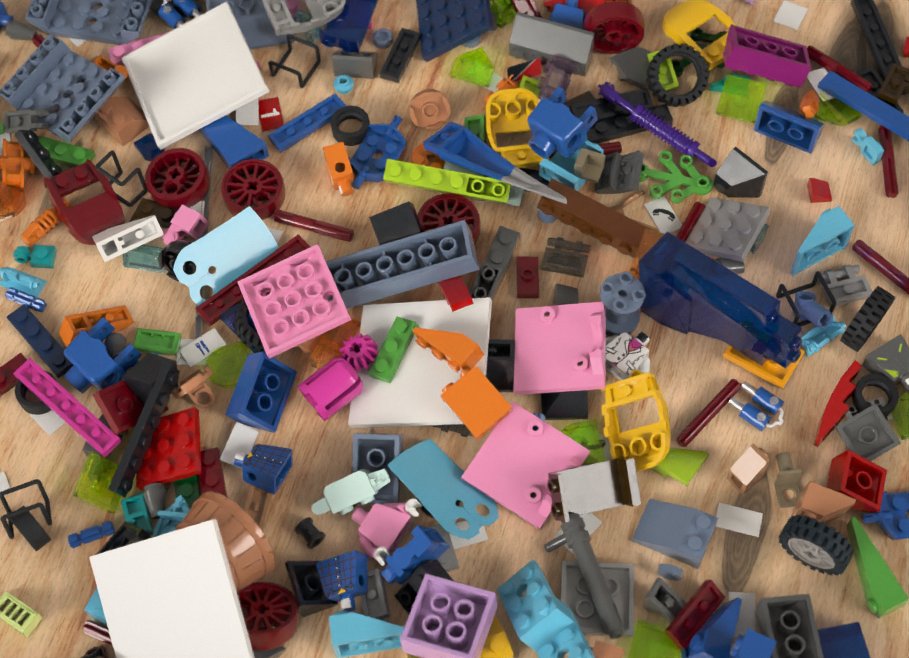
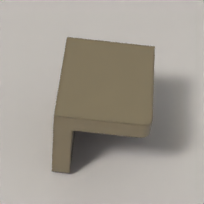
M581 148L574 165V175L578 178L598 183L604 169L605 155Z

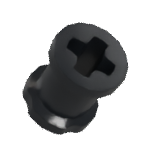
M311 517L302 520L294 530L296 534H300L305 539L309 549L318 546L326 536L324 532H320L316 528Z

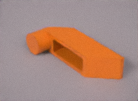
M102 55L96 56L90 61L106 71L112 68L123 74L125 78L128 76L125 66H117Z

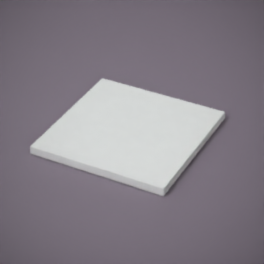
M227 1L122 57L124 66L160 150L270 92Z
M490 297L472 298V305L452 312L446 300L363 305L360 334L363 336L369 335L376 342L378 347L376 350L379 353L397 316L415 321L418 324V328L462 333L480 346L484 356L475 366L486 377L492 300ZM414 335L391 383L370 377L368 373L373 365L372 363L368 365L369 370L363 367L360 372L356 371L363 381V390L360 395L351 401L348 425L350 428L463 424L440 396L443 393L442 389L450 382L456 383L460 379L462 372L460 370L458 372L452 370L446 360H438L428 347L426 349L420 347L415 340L417 338Z
M217 519L90 557L116 658H255Z

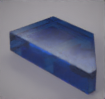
M152 133L133 142L135 148L147 161H152L156 156L165 151L164 149L160 150Z

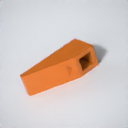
M417 327L412 330L417 338L415 341L423 349L428 347L438 360H446L448 366L455 372L459 370L463 372L469 367L471 369L474 368L484 356L480 346L462 333Z

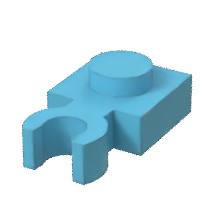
M862 128L854 131L855 136L851 140L855 145L861 147L860 152L873 166L879 163L884 152L881 144L871 136L867 137Z

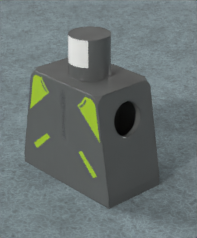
M900 334L869 353L862 365L870 373H879L887 376L895 385L901 383L909 392V346Z

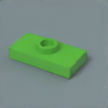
M137 328L133 347L140 352H156L157 354L177 356L182 336L181 333Z

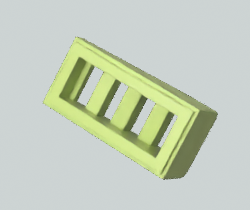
M5 592L0 598V608L7 600L11 602L0 612V619L25 637H28L43 618L32 608L8 592ZM14 604L17 605L16 608L11 612V614L9 616H6V614L14 606ZM22 609L23 611L17 617V619L15 621L12 620L16 616V614ZM28 613V618L23 622L22 625H19V623Z

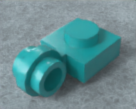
M34 245L33 251L30 252L29 248L18 246L13 252V257L18 263H27L30 260L32 268L53 269L57 249L55 246Z

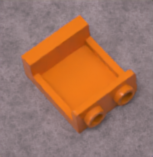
M477 366L464 370L460 374V379L454 384L453 382L447 384L442 389L443 393L440 395L444 403L446 402L477 441L513 412L510 404Z

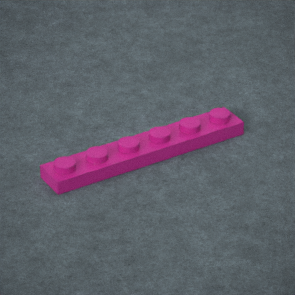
M31 358L13 373L19 381L104 458L122 442L117 435H114L106 425Z

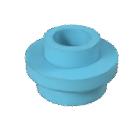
M340 75L335 78L333 84L338 93L348 94L354 86V81L348 75Z

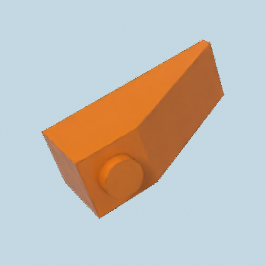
M125 305L64 317L59 334L67 347L82 330L88 332L103 317L115 328L113 332H118L133 325L134 320Z

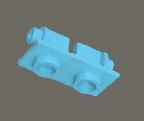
M11 267L0 268V276L2 278L0 286L7 289L13 287L18 289V292L23 291L37 298L47 283L43 279Z
M833 315V321L827 328L820 329L815 326L802 335L799 340L807 357L818 352L820 348L839 334H843L846 325L842 321L836 322Z

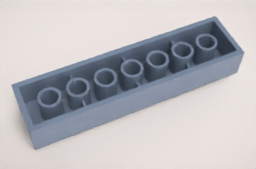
M465 220L326 261L347 309L480 270L472 232Z

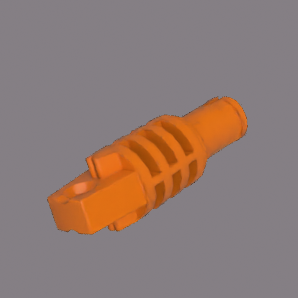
M815 90L807 91L800 103V114H803L806 119L814 117L819 109L820 99Z
M62 198L67 208H71V204L65 198ZM54 206L51 209H45L21 234L26 244L32 246L38 240L45 237L46 233L50 232V229L52 230L59 224L60 220L57 217Z

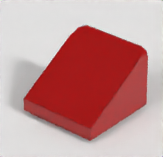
M809 178L807 189L810 203L832 202L829 183L816 178Z

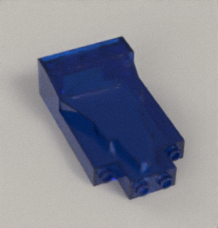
M668 231L639 260V280L643 284L646 293L645 300L641 306V312L659 324L686 335L689 332L721 340L761 366L767 360H773L786 369L791 362H797L801 356L800 346L803 342V339H801L803 329L781 316L780 301Z

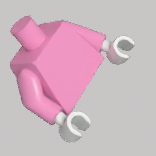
M412 498L402 503H383L382 505L375 503L369 513L358 507L352 515V520L361 524L358 528L359 543L367 557L377 560L381 566L385 565L383 558L385 559L389 554H393L412 524L411 516L408 514L417 517L419 513L415 509L423 505Z

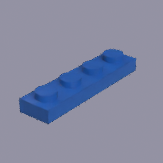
M335 93L268 135L269 140L282 153L331 122L335 111L346 105Z

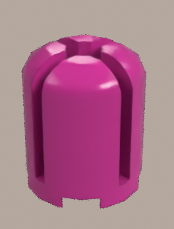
M336 357L297 387L325 422L361 394L363 381L348 361Z

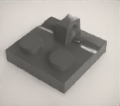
M877 404L870 406L834 427L848 450L869 461L901 444Z

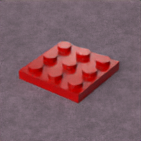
M193 407L161 417L160 424L155 428L152 435L151 445L146 449L143 456L142 466L136 472V488L144 490V486L148 484H166L202 473L200 418L197 408Z

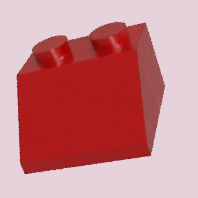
M847 450L832 458L826 487L856 499L855 504L849 510L878 512L881 508L887 470Z

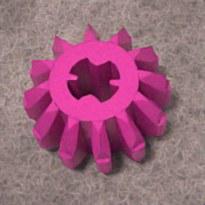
M358 333L356 338L350 335L349 341H343L345 347L340 348L341 358L348 361L358 372L363 367L369 370L368 365L370 363L373 364L374 358L378 355L376 342L369 335L363 336Z

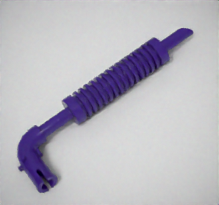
M605 82L602 85H598V94L602 95L610 103H616L631 113L630 120L633 122L637 121L636 124L640 123V126H644V129L647 128V131L650 130L651 134L654 133V136L658 135L657 138L661 137L660 140L664 139V142H668V145L671 144L672 148L675 147V150L679 149L678 152L682 151L681 154L685 153V155L691 157L694 155L710 167L717 165L715 159L698 149L700 146L699 142L696 140L693 142V138L690 140V136L686 137L687 134L683 135V132H679V129L675 130V126L672 128V124L669 126V122L665 123L666 120L662 121V118H658V115L655 116V113L651 114L652 111H648V108L644 109L645 106L639 103L635 107L620 97V93L615 91L613 84Z

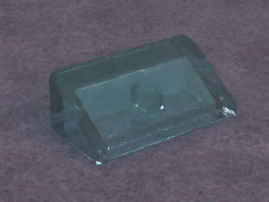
M147 245L138 246L123 254V265L128 268L164 273L165 267L161 269L158 262L159 253L163 248Z

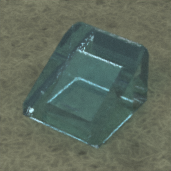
M768 224L763 225L750 251L752 254H755L765 239L769 228Z

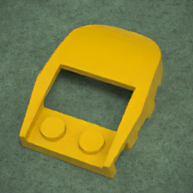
M687 0L665 13L662 20V28L667 37L672 38L676 44H686V47L692 46L695 51L698 50L701 53L700 56H704L706 59L705 64H708L709 69L707 71L709 72L724 62L723 54L728 33L702 50L687 34L714 16L718 22L725 25L728 31L730 25L735 24L727 14L706 0Z
M524 88L497 91L489 97L486 104V129L489 147L518 168L539 166L540 162L544 159L537 155L530 148L529 144L499 148L497 146V134L530 131L527 119L540 101L533 92Z
M647 372L608 384L606 389H601V392H605L606 404L602 405V415L605 416L606 426L603 428V431L611 446L609 451L612 459L619 457L634 458L636 472L652 468L663 461L669 452L671 444L668 406L655 375ZM653 397L657 403L660 421L622 432L617 407Z

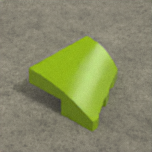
M670 448L663 461L650 469L665 478L669 475L688 486L696 472L704 464L709 453L706 451Z

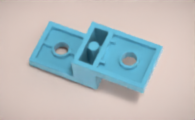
M531 560L497 589L518 638L535 650L539 658H563L567 652L568 658H595L572 610L554 596L536 561Z

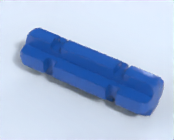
M13 287L8 288L5 293L8 300L17 301L16 303L21 305L25 304L28 308H34L38 312H43L47 306L45 300L36 298L23 291L18 292V289Z
M108 521L102 523L100 527L96 525L80 531L81 534L74 533L69 535L68 542L71 548L81 546V543L87 544L103 538V535L107 537L114 534L115 528L113 523Z

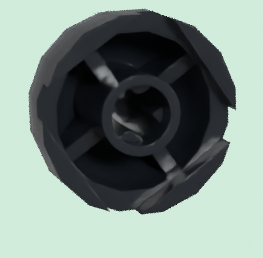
M182 239L171 241L162 249L158 256L161 269L165 267L168 271L166 275L177 282L179 280L173 271L175 261L180 251L191 244V242ZM192 261L185 262L183 264L184 273L187 275L194 274L196 272V264Z

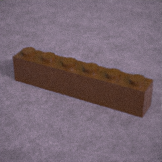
M551 178L547 187L566 197L567 204L542 196L537 205L538 209L546 215L556 217L566 225L579 229L581 233L598 239L602 244L610 245L620 253L637 259L643 265L653 266L667 237Z

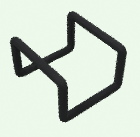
M287 34L288 50L279 63L274 61L268 62L270 74L274 77L280 68L296 74L300 88H304L321 62L319 47L316 44ZM291 39L313 47L316 51L317 61L304 81L299 71L283 65L292 52Z
M111 150L96 164V170L108 177L111 185L115 182L119 186H124L138 174L143 190L131 202L115 193L118 200L128 207H132L147 192L146 183L140 168L134 169L122 182L118 180L123 171L115 151ZM111 156L118 170L115 176L100 168Z
M819 271L815 273L812 283L789 291H787L784 284H780L776 297H786L795 314L792 323L793 328H798L812 322L805 320L798 323L800 314L790 295L814 287L818 278L832 302L829 311L833 313L836 300Z
M39 479L0 492V499L7 514L1 517V522L10 539L14 538V528L9 518L27 511L40 508L47 525H52L50 501ZM37 484L44 498L45 507L42 503H36L12 512L4 495Z

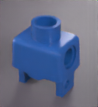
M560 86L548 99L543 97L527 119L533 136L528 141V144L537 155L545 159L549 158L554 151L566 158L572 156L588 139L587 132L598 120L596 109L591 105L580 118L574 116L570 112L569 107L564 105L567 99L564 89Z
M104 317L88 332L82 330L64 350V356L73 366L63 376L82 394L92 385L102 390L121 382V377L127 373L126 370L142 356L137 349L129 344L114 360L110 357L107 347L102 341L115 328Z

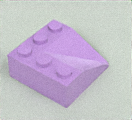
M425 574L400 638L403 652L422 658H480L498 607L496 593Z

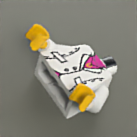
M625 332L619 336L606 337V370L620 381L649 372V350L645 347L650 341L649 337L643 332H639L635 338Z

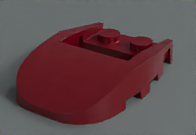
M89 159L85 163L51 178H44L45 188L48 187L50 201L57 212L58 219L67 226L69 233L80 243L96 245L92 236L111 227L125 224L122 207L109 180L105 175L96 170L95 165ZM98 181L104 188V193L71 208H67L62 200V197Z

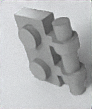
M858 264L854 266L845 265L842 266V269L835 271L831 269L826 270L822 274L836 300V306L866 299L873 292L865 275L856 277L855 274L861 272ZM843 277L846 279L842 281H837V279ZM823 287V294L830 307L832 302Z

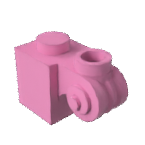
M181 205L171 220V226L163 231L162 239L166 245L174 240H183L185 236L198 240L210 223L200 213Z

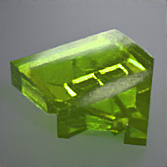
M481 47L456 57L450 77L489 88L495 68Z
M819 94L820 105L818 112L814 116L815 119L845 127L862 117V113L836 98L827 100L823 94Z

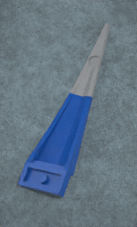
M451 121L423 142L424 149L439 155L441 160L567 204L566 197L520 170L462 125Z

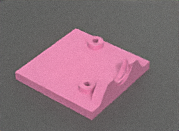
M318 244L238 281L248 310L269 358L351 320Z
M603 302L516 309L513 390L515 395L606 389V306Z
M512 401L510 406L513 412L496 425L461 479L540 530L551 514L552 497L547 487L548 473L582 466L591 451ZM533 426H538L539 429L534 431L532 428ZM535 493L536 497L531 498L530 494Z

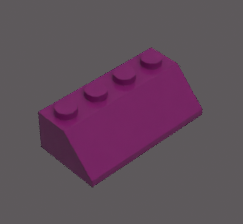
M730 25L723 54L726 67L731 70L744 71L752 76L765 77L770 81L783 82L791 87H802L812 68L806 46Z

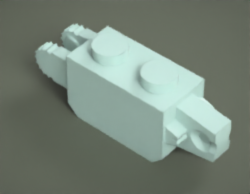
M385 468L370 473L366 469H361L325 486L323 492L325 497L313 503L311 508L313 513L320 515L332 510L333 514L340 511L341 515L354 510L352 505L360 501L364 505L375 500L373 495L377 494L380 488L391 482L388 471Z

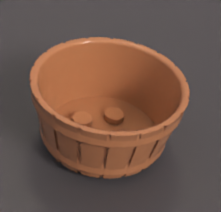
M212 491L202 493L193 503L187 515L175 527L174 531L217 519L237 593L250 584L263 579L274 569V554L260 527L245 510L222 494Z

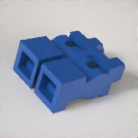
M417 525L411 531L414 538L404 548L396 549L393 555L389 554L385 558L388 565L381 571V574L388 583L393 584L396 581L398 584L403 585L419 565L438 559L450 545L436 529Z

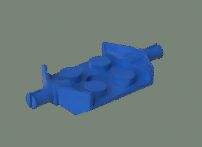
M395 115L390 124H372L368 126L369 132L351 160L349 158L352 171L357 175L351 184L354 189L359 190L363 181H383L387 159L398 160L406 147V139L397 130V127L402 122L400 116ZM377 153L383 155L381 158L374 159L372 157L374 154Z
M884 491L880 511L862 513V523L876 522L877 525H880L885 535L892 540L909 538V518L906 515V512L909 511V492L887 494V491Z

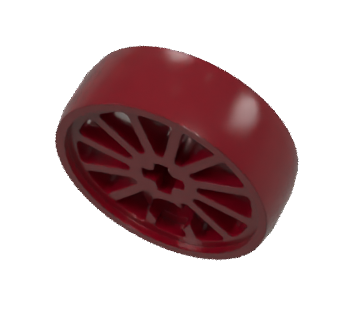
M621 1L606 2L594 7L585 16L583 24L584 30L595 33L593 50L602 54H619L633 49L642 42L645 33L644 18L641 11L636 6Z
M173 148L160 153L151 161L146 170L145 182L151 197L160 205L179 209L181 205L190 208L200 202L206 195L210 186V174L204 160L196 152L186 148Z
M248 159L235 164L226 172L221 185L224 203L234 216L250 206L261 220L273 216L275 210L281 208L285 199L286 189L281 173L273 164L261 159ZM247 200V206H241ZM260 200H267V202L262 204Z
M452 193L436 195L427 200L419 210L418 219L424 231L463 220L467 224H473V227H468L472 232L474 245L476 244L481 229L480 216L475 205L464 196Z
M256 582L237 593L252 650L277 648L294 636L299 623V607L294 594L290 590L275 583Z

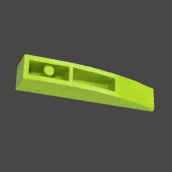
M387 159L383 180L388 184L442 194H458L466 198L507 204L511 184L497 179Z

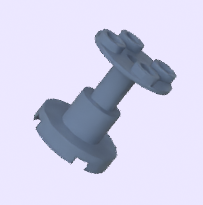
M630 272L611 275L601 285L600 298L601 302L606 306V335L608 336L609 334L619 336L624 332L630 335L636 330L640 320L639 308L645 300L646 293L643 284L636 277H633Z

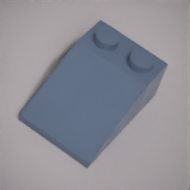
M353 434L352 473L361 469H366L372 473L386 468L391 478V482L380 488L379 492L373 495L375 500L367 503L369 505H374L375 503L381 505L383 503H399L401 480L387 465L403 452V434Z
M649 499L631 541L698 569L718 518L695 508Z

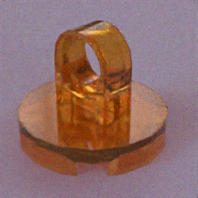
M0 181V219L3 220L11 215L13 217L17 216L24 209L26 198L25 192L20 186L6 185Z

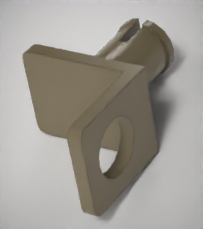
M781 452L775 456L779 473L775 479L774 487L780 508L795 507L800 494L798 482L803 472L802 469L793 470L790 452ZM784 490L793 491L795 499L793 501H786L782 496V492Z

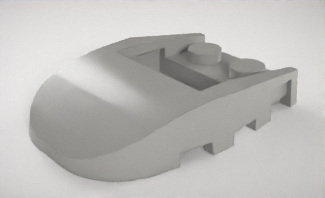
M260 0L267 12L276 36L304 33L320 27L338 17L343 11L346 0H304L312 19H310V22L299 23L294 22L284 0Z

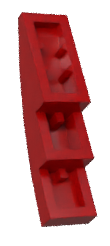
M461 276L437 282L452 312L473 304L472 297Z
M856 360L841 377L830 396L818 425L814 446L816 447L845 418L850 408L845 403L852 396L856 388L851 382L858 376L862 365Z

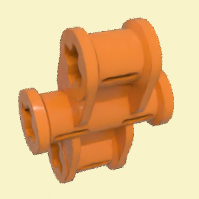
M3 139L2 155H0L2 187L14 185L24 188V171H30L31 174H35V164L30 157H24V148L19 142Z

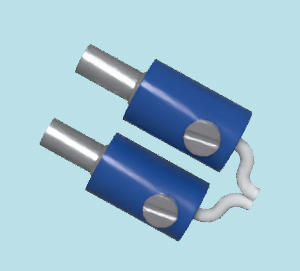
M163 0L164 3L158 12L159 16L174 29L184 25L185 18L167 4V0ZM192 0L173 1L191 19L202 15L200 7Z
M745 381L741 388L753 395L752 401L774 416L780 411V421L769 424L772 418L749 402L744 405L734 397L728 402V404L740 411L739 417L761 432L766 427L772 428L775 425L781 426L784 423L782 419L784 411L781 408L784 401L762 386L757 389Z

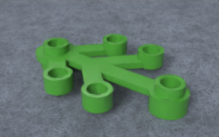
M667 150L660 153L659 162L665 165L670 173L648 169L642 163L641 170L643 171L640 174L639 182H643L647 178L667 181L663 185L655 184L651 187L650 196L653 199H659L663 194L673 190L671 201L679 204L683 199L695 193L701 196L706 195L713 188L712 180L708 176L699 174L692 165L693 159L689 155H683L680 158L679 165L681 168L686 169L691 178L685 177L672 161V153ZM681 185L689 186L684 190L675 189Z

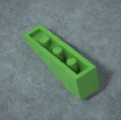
M855 516L852 517L846 528L853 546V554L869 610L880 619L903 607L909 598Z

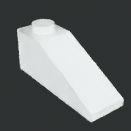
M155 215L111 227L92 236L104 262L164 234Z

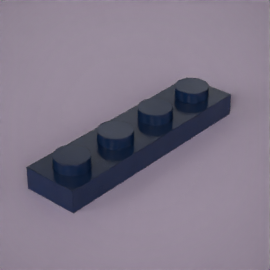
M25 304L7 316L8 321L58 379L73 366L64 356L62 346Z

